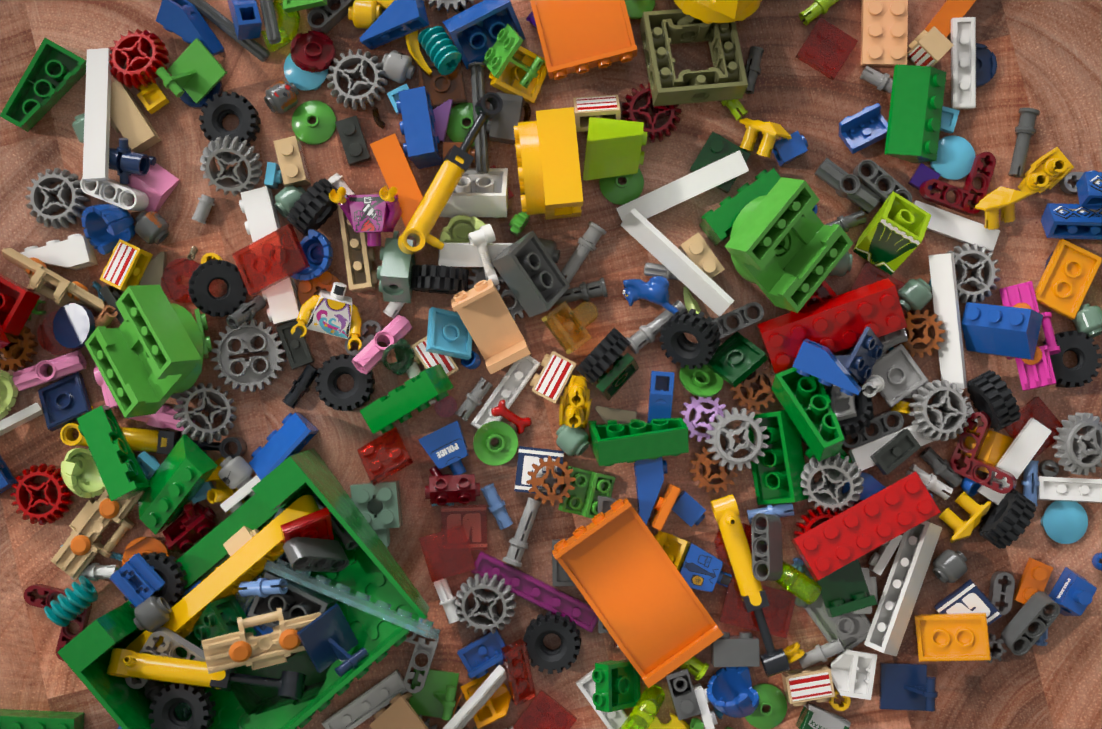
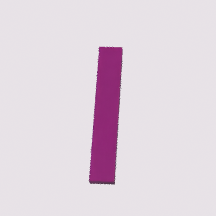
M480 551L471 569L472 573H479L483 578L484 574L488 572L491 579L494 574H497V581L500 582L501 579H505L504 587L511 585V593H515V595L547 611H552L555 615L556 612H561V617L567 615L570 617V622L574 621L577 626L591 633L593 632L598 622V616L590 605Z

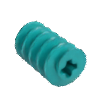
M442 26L428 27L419 33L418 42L422 45V48L426 51L438 72L446 76L455 71L457 65L461 62L462 54L453 44V41L449 39L445 29Z
M79 577L81 584L77 582L72 583L74 590L66 588L64 590L66 596L59 594L57 596L59 602L52 600L50 602L52 608L44 607L45 614L56 625L66 627L70 621L76 619L77 615L84 612V608L90 607L91 602L98 600V593L95 587L86 577Z

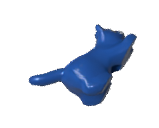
M663 276L652 277L648 282H643L641 279L623 280L625 287L623 295L629 302V306H632L635 301L643 299L661 305L672 314L679 311L669 303V282Z

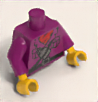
M385 185L380 189L379 194L348 195V198L344 197L346 195L344 187H339L337 193L335 189H332L329 193V199L339 204L353 230L356 233H367V246H381V232H393L402 215L398 195H396L398 190L393 186L388 190Z

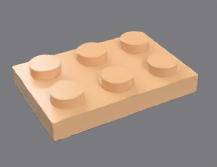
M861 0V66L895 67V65H907L908 0Z

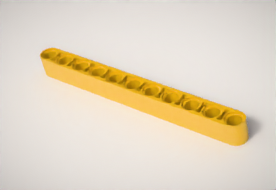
M308 494L294 501L171 608L170 620L161 627H166L183 638L189 635L194 630L193 626L209 603L235 595L242 589L239 588V584L242 581H252L284 553V542L280 525L320 510L314 497ZM145 630L125 649L139 653L153 632ZM160 635L155 647L158 648L163 643V636Z

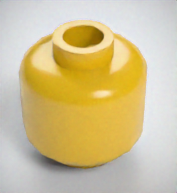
M354 0L353 5L348 7V19L353 20L354 26L358 29H368L382 14L381 5H378L376 0Z

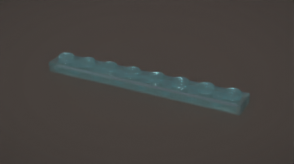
M278 558L277 562L270 560L266 562L264 569L426 638L438 639L441 630L432 627L434 622L419 617V620L411 618L413 613L400 608H398L397 612L391 610V604L381 600H377V603L370 601V595L359 591L355 595L349 592L350 587L337 583L336 586L329 584L331 581L329 578L318 574L315 578L310 576L311 571L293 570L288 561Z

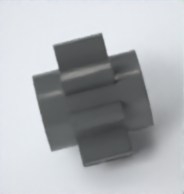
M992 633L989 634L990 647L993 646V649H990L991 660H986L989 663H992L993 659L1001 661L1002 654L1007 652L1002 647L1004 640L996 639V636Z

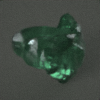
M400 338L397 343L391 344L385 349L382 355V363L386 368L392 370L395 375H402L413 365L415 351L410 347L408 340ZM394 349L397 362L390 364L387 362V355L390 350Z

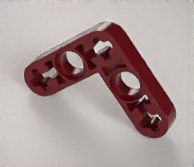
M990 152L975 155L972 169L967 175L963 189L937 179H930L920 185V195L925 200L965 215L980 212L981 210L976 209L975 206L987 194L996 166L995 156ZM981 159H984V162L987 163V166L983 167L984 163L981 162ZM976 177L982 182L979 190L973 186V180ZM932 185L933 190L941 192L930 194L931 191L928 189V186ZM949 191L955 194L956 198L953 203L947 200L946 196ZM968 201H971V204L974 205V208L970 209V205L967 204Z
M982 411L972 413L971 417L967 419L969 425L963 428L964 432L959 438L950 465L956 473L998 493H1009L1016 488L1017 480L1015 476L977 458L991 426V418ZM982 417L981 421L984 423V425L979 426L976 430V433L970 432L969 430L976 429L977 422H975L974 420L976 418ZM968 436L976 440V446L973 449H969L965 445V439ZM965 453H971L972 456L967 455L964 459V463L967 466L960 468L958 460L963 459ZM979 467L987 468L989 471L987 479L979 477ZM994 477L1000 480L1007 478V483L1010 486L1003 488L1002 482L995 480L991 483Z
M35 584L25 590L24 599L27 604L44 609L45 606L52 608L50 602L55 594H63L65 596L66 594L63 589ZM38 590L37 593L39 595H47V597H40L35 600L32 592ZM92 602L90 607L84 608L83 613L78 615L73 621H70V623L76 622L80 628L77 634L69 631V625L61 628L56 647V655L60 660L64 661L57 652L69 643L70 639L75 638L87 627Z

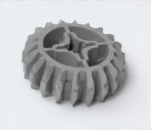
M349 49V56L347 57L344 53H341V61L336 58L333 60L336 67L329 66V70L333 73L327 75V79L331 81L327 84V87L333 89L330 93L331 96L337 97L336 101L338 104L344 102V107L347 109L352 104L353 110H357L358 105L365 110L366 103L368 102L371 107H374L373 99L375 98L377 101H380L381 97L378 93L385 94L386 90L382 86L388 85V81L384 79L385 71L380 70L382 63H378L379 59L377 56L371 57L369 51L363 55L361 49L357 50L356 55ZM357 64L353 70H347L348 67ZM367 66L374 71V83L366 78ZM360 76L362 81H356V83H354L353 79H358ZM341 77L349 82L347 94L341 90ZM363 89L369 90L365 94L357 96L359 91Z
M229 135L225 136L224 140L221 137H217L215 141H210L208 147H205L202 151L200 170L205 171L203 178L210 179L208 186L213 184L217 186L216 192L223 189L224 195H228L231 191L233 196H236L239 192L252 190L254 185L258 184L259 177L262 175V170L260 169L262 161H258L260 153H253L254 146L247 147V140L241 143L238 136H235L233 140H231ZM215 158L218 160L217 163H218L219 166H220V169H221L220 171L218 170V168H217V166H216ZM243 161L247 165L248 174L245 172L246 169L242 165ZM236 163L235 166H233V167L230 166L229 168H227V166H229L230 164H231V165H234V164Z
M54 168V171L46 169L45 175L37 173L39 179H31V182L34 184L33 187H26L31 194L24 196L27 200L31 201L26 205L27 208L32 209L29 214L36 217L38 223H44V226L48 228L53 226L55 229H60L61 225L64 228H69V222L77 224L75 217H83L80 212L87 208L83 203L90 201L88 197L83 196L86 193L81 189V180H78V175L71 174L67 169L62 171L60 168ZM56 182H62L61 185L58 184L53 189L49 188L50 185ZM72 193V201L70 202L69 196ZM52 194L57 195V197L59 198V200H60L61 202H63V204L60 203V202H58L57 199H55L56 197L53 196ZM61 208L66 209L65 212L59 215L51 216Z
M968 243L962 245V248L958 245L954 247V251L950 250L947 252L954 253L955 269L958 274L956 278L957 292L961 304H965L967 301L970 303H976V300L979 302L984 301V296L990 297L992 295L991 290L997 289V285L994 282H998L1001 279L995 276V273L1001 270L994 267L998 260L992 261L990 259L993 256L992 252L985 254L986 247H981L978 250V244H972L970 247ZM969 256L976 259L977 262L970 264L967 261H963L961 257ZM982 268L984 270V279L981 276ZM970 269H973V270L971 271L972 274L970 275V276H972V277L966 278V277H967L966 273H968V272H966V271H967V270H970ZM968 283L977 290L970 292L962 289L960 286Z
M933 380L932 383L926 382L923 384L924 387L916 389L918 394L911 396L915 403L909 404L911 408H914V411L908 414L915 417L911 424L919 425L916 431L924 432L923 437H931L933 441L954 439L957 437V434L964 432L962 427L969 425L965 418L971 417L967 413V409H970L972 406L966 405L965 402L969 397H962L963 389H957V384H949L947 380H942L941 382L940 380ZM937 392L936 397H934L933 402L931 404H927L930 397ZM949 417H952L950 423L945 428H943L944 424H946L947 419Z
M199 383L197 388L193 385L189 391L186 390L181 393L182 397L179 396L176 399L178 405L173 407V410L178 412L173 418L180 420L176 428L184 427L182 435L190 433L189 438L193 441L195 437H198V443H202L206 439V442L210 444L213 442V438L216 441H220L222 436L229 434L228 429L234 427L232 421H235L237 418L236 415L232 414L237 410V407L230 406L234 399H226L228 391L222 394L219 392L221 386H217L214 390L212 383H208L206 388L203 383ZM198 398L197 408L188 411L189 402ZM209 399L213 400L218 406L213 405ZM203 409L206 410L205 412L209 413L208 417H206L205 414L203 415L201 413ZM222 415L220 426L212 429L213 418ZM192 420L199 422L201 428L195 425Z
M840 452L836 456L829 457L820 462L814 457L810 458L809 463L805 464L804 471H802L800 476L803 479L800 482V487H804L803 495H809L808 502H816L815 508H818L820 505L824 506V512L828 508H832V511L835 513L838 507L844 511L847 506H854V501L860 499V494L864 489L862 486L864 477H860L861 469H855L856 461L849 463V456H846L844 459L840 458ZM821 470L822 478L815 482L814 474ZM846 482H850V489L842 494V486Z
M488 572L484 574L483 578L479 573L475 575L474 579L468 577L467 583H462L460 586L461 590H458L456 593L458 597L455 600V605L458 606L456 614H462L460 622L467 621L466 628H470L471 625L475 627L474 633L478 632L479 629H482L484 635L488 629L492 634L496 632V628L503 630L504 624L508 625L511 621L510 617H513L515 614L513 610L517 604L513 601L515 593H509L512 588L511 585L503 586L505 579H501L500 582L496 580L497 574H494L492 579L489 578ZM484 589H489L493 592H487ZM471 592L476 602L473 608H470L468 602V595ZM501 598L503 611L498 614L495 604ZM482 601H484V603H485L486 601H487L488 603L490 602L489 606H487V603H486V605H483V604L481 605Z

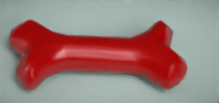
M500 400L498 406L491 409L492 416H502L515 424L518 434H522L525 428L532 424L529 417L521 418L508 410L505 400Z

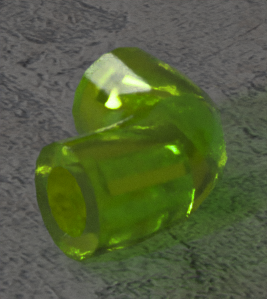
M283 0L273 1L278 17L277 23L281 42L274 45L270 44L266 30L261 31L269 53L289 44L299 30L301 19L299 11L290 13L284 11Z
M783 560V574L775 582L806 604H812L819 597L821 586Z
M653 685L650 688L645 687L637 704L619 729H648L665 700L663 689L657 685Z

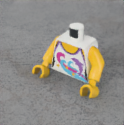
M334 282L331 292L321 290L319 295H313L301 306L296 320L298 324L292 327L291 334L293 335L298 327L302 330L300 338L306 334L307 329L348 339L350 336L351 339L347 344L348 350L351 348L350 343L356 342L358 343L359 351L362 346V342L358 338L361 336L362 320L357 306L352 304V298L344 296L347 285Z

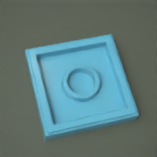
M435 307L429 309L426 352L465 360L471 358L472 337L457 312Z

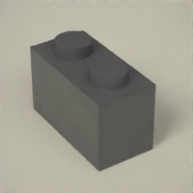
M496 92L503 101V107L492 118V121H487V134H489L490 141L515 145L514 126H518V122L521 120L523 96ZM490 103V109H489V110H490V111H493L492 104Z
M741 631L739 635H730V632H722L724 635L711 644V664L713 667H760L759 638L753 635V632Z

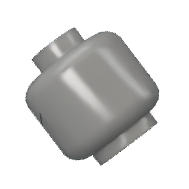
M393 50L389 54L386 53L382 59L380 70L385 71V78L402 84L407 78L411 79L413 77L415 67L412 66V58L410 56Z
M229 456L219 464L222 469L218 472V476L230 489L237 488L239 490L253 479L251 476L253 469L241 456H236L235 458Z

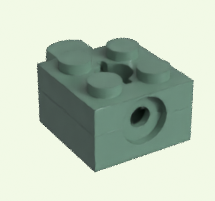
M394 231L393 238H386L385 247L380 248L382 266L377 267L379 292L383 293L384 301L411 303L413 292L410 289L412 266L416 265L415 253L406 254L400 250L398 246L400 234L399 231ZM408 236V237H407V243H408V245H410L411 247H414V241H413V240H410V239H409V236Z
M399 480L350 485L351 500L386 548H388L391 542L390 528H400L403 525Z

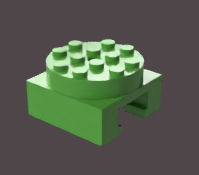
M781 177L767 195L755 198L741 210L733 223L730 240L724 247L730 253L736 270L744 279L757 284L776 307L798 313L854 243L840 225H824L812 209L820 199L805 180Z
M160 285L128 286L115 303L124 319L120 327L106 328V326H97L85 342L90 355L125 418L156 414L171 395L180 394L190 389L202 372L204 355L203 333L188 310L181 305L170 303Z

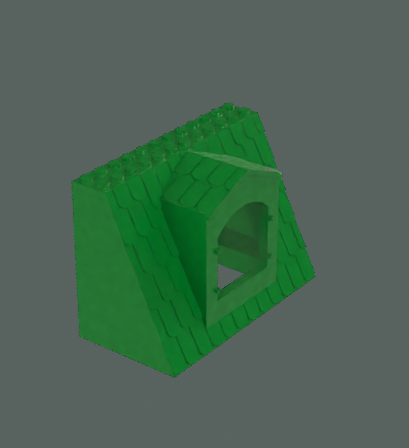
M314 448L289 456L251 488L255 494L175 562L180 561L182 564L180 567L181 571H186L187 575L183 577L184 580H187V585L184 586V589L187 591L199 580L203 581L216 570V567H219L231 557L223 544L243 526L252 530L257 529L260 532L298 498L315 493L319 500L330 510L329 512L335 516L358 543V546L352 550H347L333 530L334 540L340 541L350 561L349 565L344 570L335 573L313 571L310 574L300 575V577L306 583L338 598L337 604L359 642L347 653L354 655L363 647L367 650L369 656L358 663V667L355 670H349L342 677H339L335 671V668L343 663L341 660L338 659L319 673L306 650L288 657L287 662L252 670V666L246 667V665L236 667L235 673L276 679H280L282 671L303 673L306 675L302 699L290 700L277 697L278 689L232 683L231 692L206 687L204 689L205 693L211 691L212 696L209 699L210 701L215 700L216 706L212 707V710H216V716L211 719L214 722L208 729H297V726L300 729L310 722L316 710L319 712L323 711L331 703L336 693L338 696L343 694L350 687L349 684L353 682V678L356 677L358 680L369 671L373 661L376 663L382 661L388 655V651L393 644L395 647H398L407 639V635L412 628L415 631L426 623L428 618L427 613L430 608ZM128 601L96 619L57 653L122 729H152L150 724L154 723V719H149V713L153 712V709H149L152 702L145 697V688L133 689L127 685L125 678L107 674L112 649H125L145 631V629L141 631L133 621L135 618L134 609L129 606L131 602ZM194 630L184 638L203 650L202 643L196 638ZM176 648L178 656L187 657V651L184 648ZM161 681L165 687L172 684V682ZM182 702L176 706L175 713L180 720L187 721L191 718L192 710L187 703Z

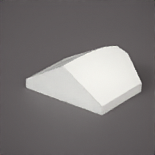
M845 649L846 651L837 656L830 666L832 681L839 695L871 700L877 654Z

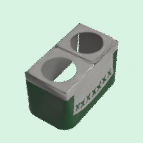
M809 702L804 705L796 723L799 729H849L851 725L850 721Z

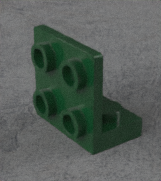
M857 559L817 581L829 617L833 618L877 604L875 596L869 593L859 560Z
M230 595L208 604L193 626L194 634L201 642V640L238 632L237 618L242 617L244 619L247 616L235 596ZM253 627L245 628L246 633L253 632L254 637L257 635Z

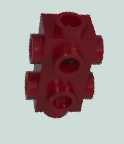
M437 466L430 468L429 471L432 476H429V485L425 486V499H430V504H437L439 506L456 502L468 504L469 502L476 501V496H480V482L475 483V474H447L442 476Z
M198 502L194 506L191 503L184 505L185 513L163 531L166 539L165 545L172 552L177 551L180 554L187 552L198 539L205 537L212 531V528L216 525L214 521L216 514L209 506L205 508Z

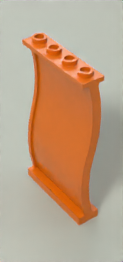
M530 0L549 79L560 80L566 78L567 74L575 72L576 74H583L588 72L590 68H607L614 62L626 63L637 57V46L625 0Z
M627 498L624 500L618 499L610 506L611 509L609 511L598 513L592 518V523L586 527L583 525L577 528L572 533L573 536L568 540L562 539L556 543L552 554L589 603L644 683L650 688L724 634Z

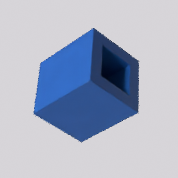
M798 131L790 134L792 139L782 138L775 142L772 153L780 167L803 156L808 151L807 140Z
M683 490L678 496L672 511L692 527L694 524L697 526L705 518L703 513L706 509Z

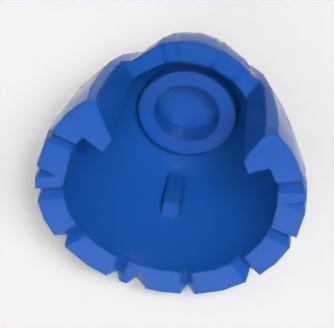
M97 204L87 207L82 213L81 222L82 227L85 228V236L87 239H90L89 243L94 246V249H97L103 255L113 251L119 239L128 242L135 236V220L126 209L113 204Z
M309 229L308 236L302 239L298 250L281 249V260L283 261L284 269L292 278L296 280H311L321 276L328 270L333 261L334 252L331 242L324 234L317 230Z
M748 667L721 668L716 672V675L713 674L710 678L706 690L707 697L710 703L721 713L733 718H743L753 714L757 709L760 698L758 692L752 688V679Z

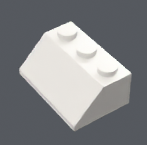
M468 168L439 217L453 218L456 215L474 216L476 218L507 217L508 168H489L487 174H477L476 168Z

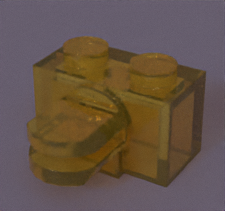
M564 301L545 315L542 321L569 355L592 338L585 327L596 320L598 309L591 302H583L572 310Z

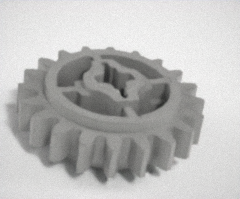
M734 407L731 414L725 409L723 410L724 417L716 414L715 418L718 422H709L713 430L705 432L711 435V438L706 439L705 443L712 444L707 449V452H715L712 460L720 458L719 466L723 467L728 463V470H732L734 465H736V469L742 471L743 464L747 469H750V461L758 464L757 455L765 456L761 448L769 447V445L763 443V440L768 439L769 435L762 434L767 429V426H759L762 418L754 420L755 412H750L746 415V408H742L740 413H738V409ZM735 420L742 421L740 426L733 430L725 427L729 422ZM749 427L751 428V430H752V432H753V436H754V442H753V443L750 441V439H749V437H748V433H749V430H748V429H749ZM720 434L723 435L726 441L725 451L720 444ZM734 435H739L740 443H735ZM739 449L749 451L742 457H732L734 452H737Z
M1076 412L1075 415H1068V420H1061L1063 428H1056L1059 435L1053 436V439L1057 440V444L1053 445L1052 448L1058 450L1054 457L1061 458L1058 465L1064 466V471H1069L1071 474L1088 475L1089 472H1096L1095 467H1102V422H1099L1100 417L1093 416L1092 413Z

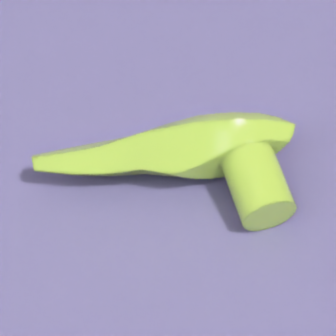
M683 287L684 303L687 311L696 309V314H699L701 309L697 301L692 297L689 288Z

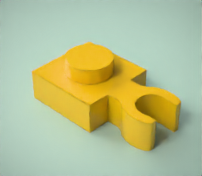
M151 82L148 88L142 85L139 89L141 92L137 94L151 115L169 103V100L159 86L154 83L151 84Z

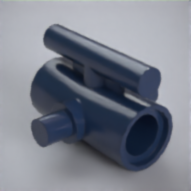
M119 138V147L117 149L109 147V169L117 171V175L120 176V184H129V176L131 174L145 176L149 171L150 165L154 166L156 164V157L131 152L128 138Z

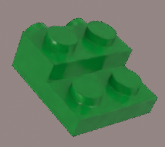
M628 659L595 663L592 678L595 682L596 693L593 694L592 700L596 710L613 712L641 705L640 675Z

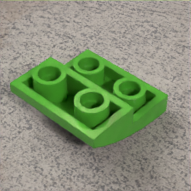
M569 466L568 469L573 468L574 470L570 477H576V480L570 483L575 489H568L571 496L569 498L562 497L563 503L559 504L558 510L593 518L598 514V495L611 497L616 477Z

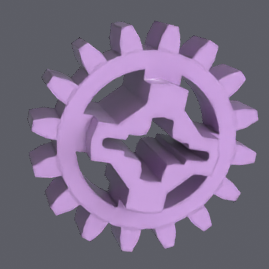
M691 396L689 397L690 404L683 403L686 410L679 412L681 415H684L683 421L690 431L688 437L692 438L696 435L698 442L702 440V437L705 440L710 439L711 435L700 433L695 428L701 426L706 431L713 430L709 422H714L716 414L724 417L722 409L726 405H718L720 399L718 397L711 400V397L703 398L698 396L696 400ZM700 403H709L714 407L706 409ZM693 408L694 417L689 421V414ZM701 412L703 414L711 413L706 418L707 423L697 422L701 418Z

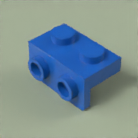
M876 103L872 106H867L862 111L852 116H847L839 122V137L852 154L886 138L888 122L881 115L880 104Z
M496 628L494 634L491 631L458 650L457 654L466 667L469 678L471 679L476 676L478 679L489 672V667L493 665L498 667V665L507 662L510 650Z

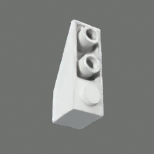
M82 234L70 235L68 240L48 241L46 246L43 247L30 246L24 249L25 252H21L24 256L28 258L35 257L45 264L73 270L98 264L94 248L89 243L90 239H87Z

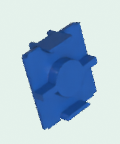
M139 553L134 554L129 561L119 570H116L109 578L135 608L159 591L165 584V581L154 570L155 567L150 566Z

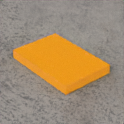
M1060 239L1035 290L1037 303L1071 320L1075 319L1102 263V258L1064 239Z
M986 613L921 614L914 616L919 662L991 660Z

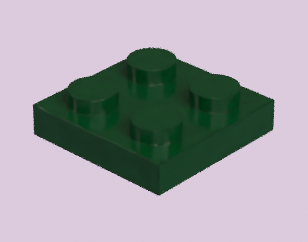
M712 131L689 171L692 173L739 150L746 163L751 154ZM737 177L716 187L728 193Z
M736 332L718 347V350L706 365L735 388L768 360V356L739 332Z
M629 353L619 356L613 363L614 367L610 372L603 373L597 381L596 387L607 400H610L639 369L635 359Z

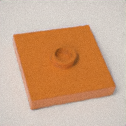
M668 483L663 496L658 498L654 507L656 509L650 521V524L660 531L663 529L681 491L680 488L671 483Z

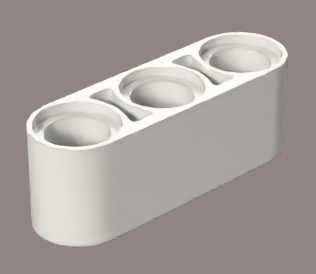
M83 177L81 179L80 186L84 193L120 208L144 211L149 205V198L146 193L128 185L120 184V182L108 178V180L88 182L83 180Z

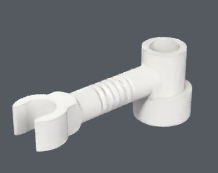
M487 224L481 226L480 230L469 233L468 238L472 247H478L485 270L486 281L492 279L494 285H498L499 280L487 248V244L496 241L491 225Z

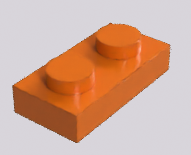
M1029 558L1013 595V600L1025 604L1036 592H1044L1053 567Z

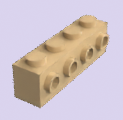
M337 203L349 290L353 293L375 290V284L378 283L377 271L373 270L372 261H375L374 249L367 246V233H356Z

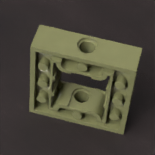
M681 9L643 12L639 28L654 106L743 98L748 82L735 22H713L706 24L702 20L684 14ZM708 41L713 67L708 68V70L699 71L683 70L676 79L674 70L675 58H672L670 45Z

